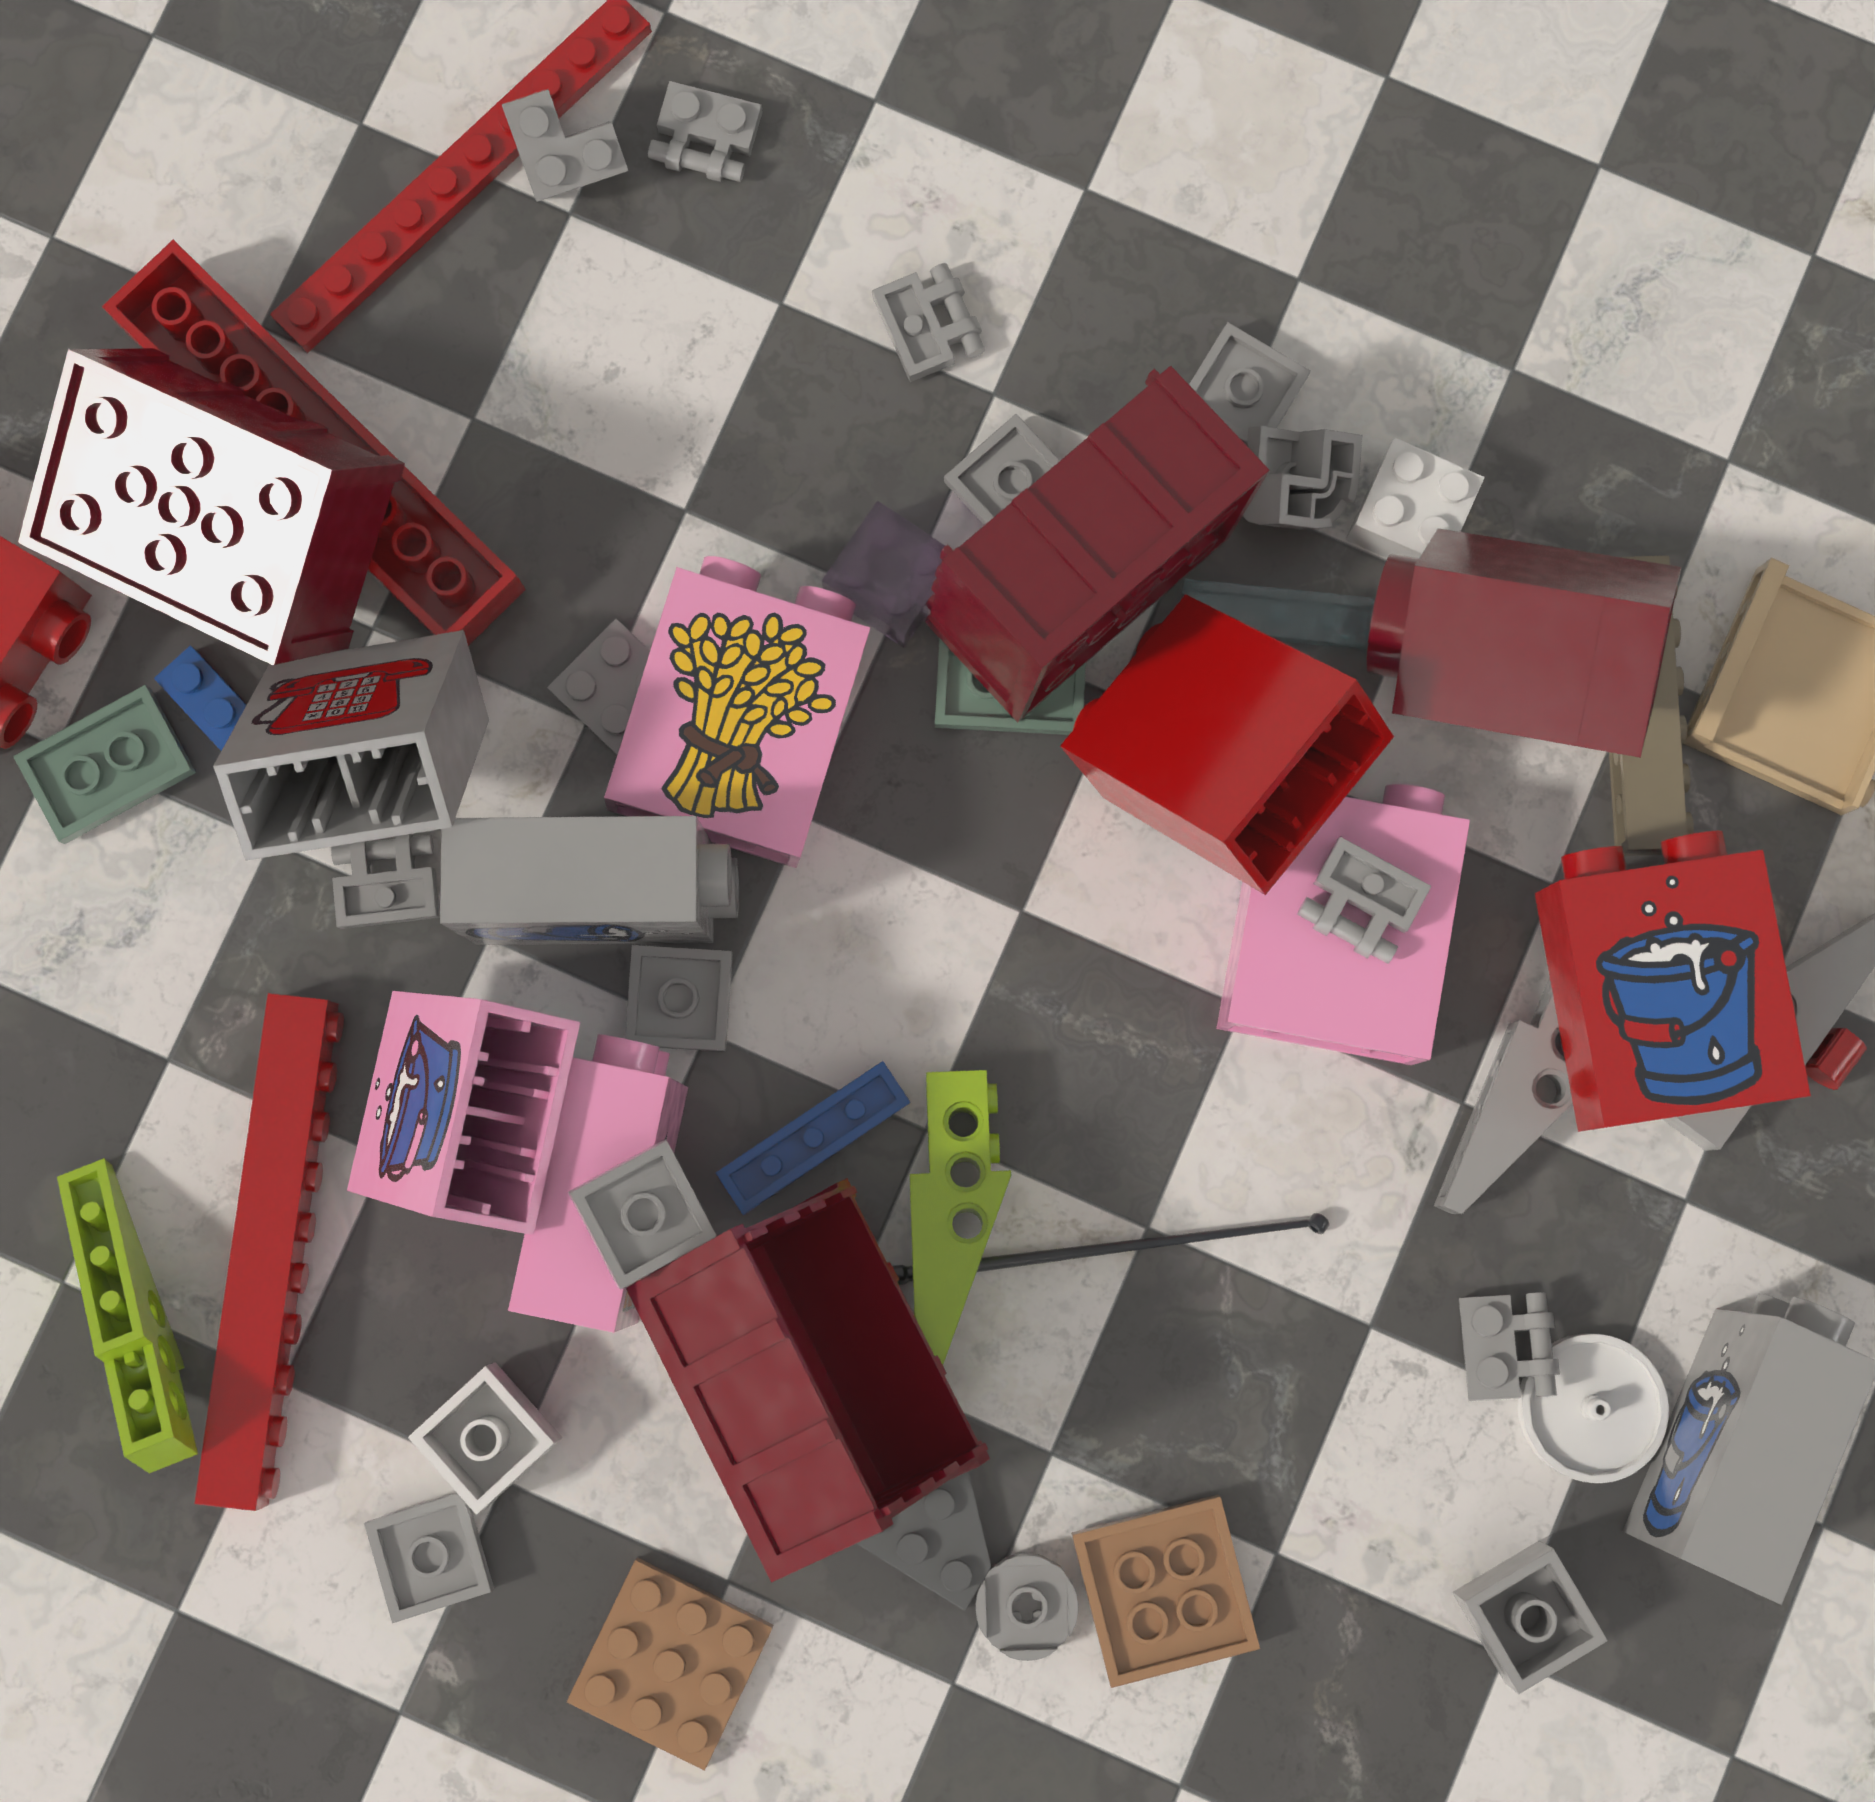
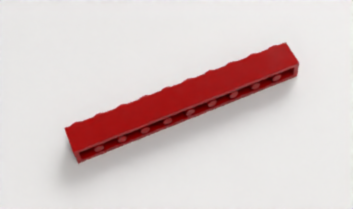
M271 993L267 995L194 1503L197 1505L257 1511L268 1506L269 1499H274L279 1489L280 1469L274 1468L276 1449L283 1446L287 1433V1417L281 1416L284 1396H289L292 1391L295 1376L294 1366L288 1365L291 1344H297L301 1333L302 1317L300 1314H296L298 1293L303 1294L305 1292L309 1276V1266L307 1263H303L305 1243H311L316 1226V1215L310 1212L312 1193L319 1191L323 1176V1165L321 1162H317L319 1143L326 1141L330 1126V1115L328 1112H324L326 1093L333 1091L337 1076V1066L335 1062H331L333 1043H339L341 1040L344 1026L343 1013H338L339 1004L330 1000Z

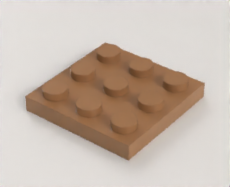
M1219 1495L1071 1533L1111 1688L1260 1649L1222 1500Z
M637 1557L570 1693L567 1703L705 1771L774 1625Z

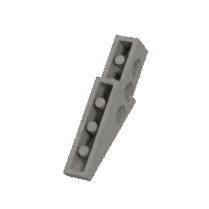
M1872 914L1786 967L1805 1065L1875 967V914ZM1752 1105L1662 1120L1703 1150H1720Z
M1550 977L1531 1023L1527 1024L1519 1020L1508 1024L1434 1203V1206L1451 1214H1463L1573 1104L1565 1057L1558 1052L1555 1046V1039L1560 1030ZM1543 1076L1551 1079L1556 1087V1096L1551 1103H1545L1537 1095V1082Z

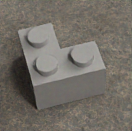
M548 89L502 104L536 202L628 171L612 122L609 121L565 136Z

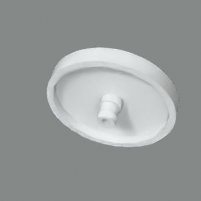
M1583 1333L1567 1336L1553 1342V1359L1559 1360L1560 1375H1555L1557 1396L1536 1397L1534 1377H1524L1520 1385L1521 1398H1518V1416L1521 1429L1529 1446L1547 1466L1560 1474L1582 1482L1608 1483L1626 1478L1637 1472L1651 1460L1659 1449L1668 1425V1396L1657 1369L1636 1347L1612 1336Z

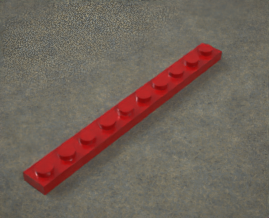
M607 0L272 311L270 316L306 353H309L520 156L502 104L548 89L558 118H560L652 32L650 23L627 0Z

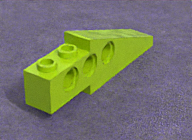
M987 1070L926 1072L929 1173L910 1174L909 1178L914 1316L935 1356L938 1355L942 1365L946 1359L1012 1175L1011 1170L991 1171V1164L1000 1163L999 1133H989V1114L998 1113L997 1083L987 1084ZM961 1112L972 1115L977 1123L976 1131L970 1136H957L949 1128L948 1122L952 1116ZM968 1162L977 1168L980 1177L976 1184L965 1188L954 1183L950 1172L958 1163ZM960 1213H973L979 1218L982 1227L977 1236L966 1239L956 1234L952 1222Z
M103 1158L57 1177L94 1354L104 1362L123 1455L150 1474L198 1454L179 1370L185 1368L113 1166Z

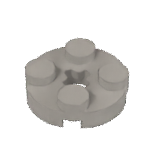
M1014 1554L992 1565L978 1588L976 1595V1616L980 1630L994 1647L998 1648L1006 1656L1016 1660L1032 1661L1051 1655L1065 1642L1076 1626L1078 1598L1073 1583L1059 1564L1039 1554ZM1030 1592L1032 1599L1041 1601L1042 1604L1041 1610L1033 1611L1032 1620L1027 1621L1022 1620L1020 1611H1012V1603L1019 1601L1021 1593Z

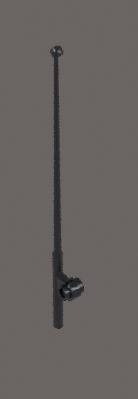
M1314 1213L1310 1219L983 1257L977 1272L1309 1227L1316 1234H1324L1330 1225L1324 1215ZM893 1266L899 1278L897 1281L898 1285H905L909 1281H913V1266Z

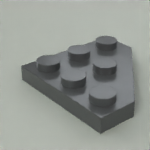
M969 1471L947 1481L893 1517L892 1521L894 1524L884 1531L856 1543L964 1611L991 1568Z

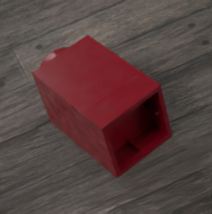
M1438 528L1420 558L1390 554L1386 560L1371 619L1367 648V672L1397 678L1392 714L1641 758L1653 711L1681 567Z

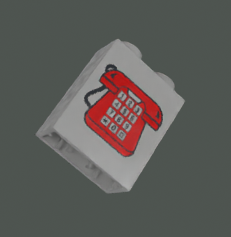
M464 630L336 651L278 665H268L213 766L246 861L453 827L489 722Z

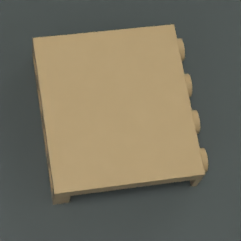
M1771 557L1754 572L1688 722L1687 739L1684 744L1842 816L1859 807H1864L1875 791V780L1872 779L1875 772V616L1785 576L1790 565Z

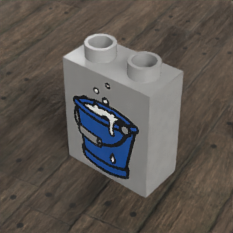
M697 816L455 818L453 827L441 829L440 923L476 945L713 943V918H738L737 858H731L730 844H712Z
M1761 1293L1758 1294L1751 1313L1715 1309L1669 1418L1663 1441L1651 1461L1622 1532L1782 1605L1875 1379V1360L1846 1347L1855 1322L1833 1310L1802 1298L1792 1297L1791 1302L1787 1303Z

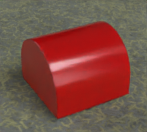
M1831 1028L1806 1063V1073L1817 1083L1829 1089L1838 1090L1867 1050V1046L1849 1029Z

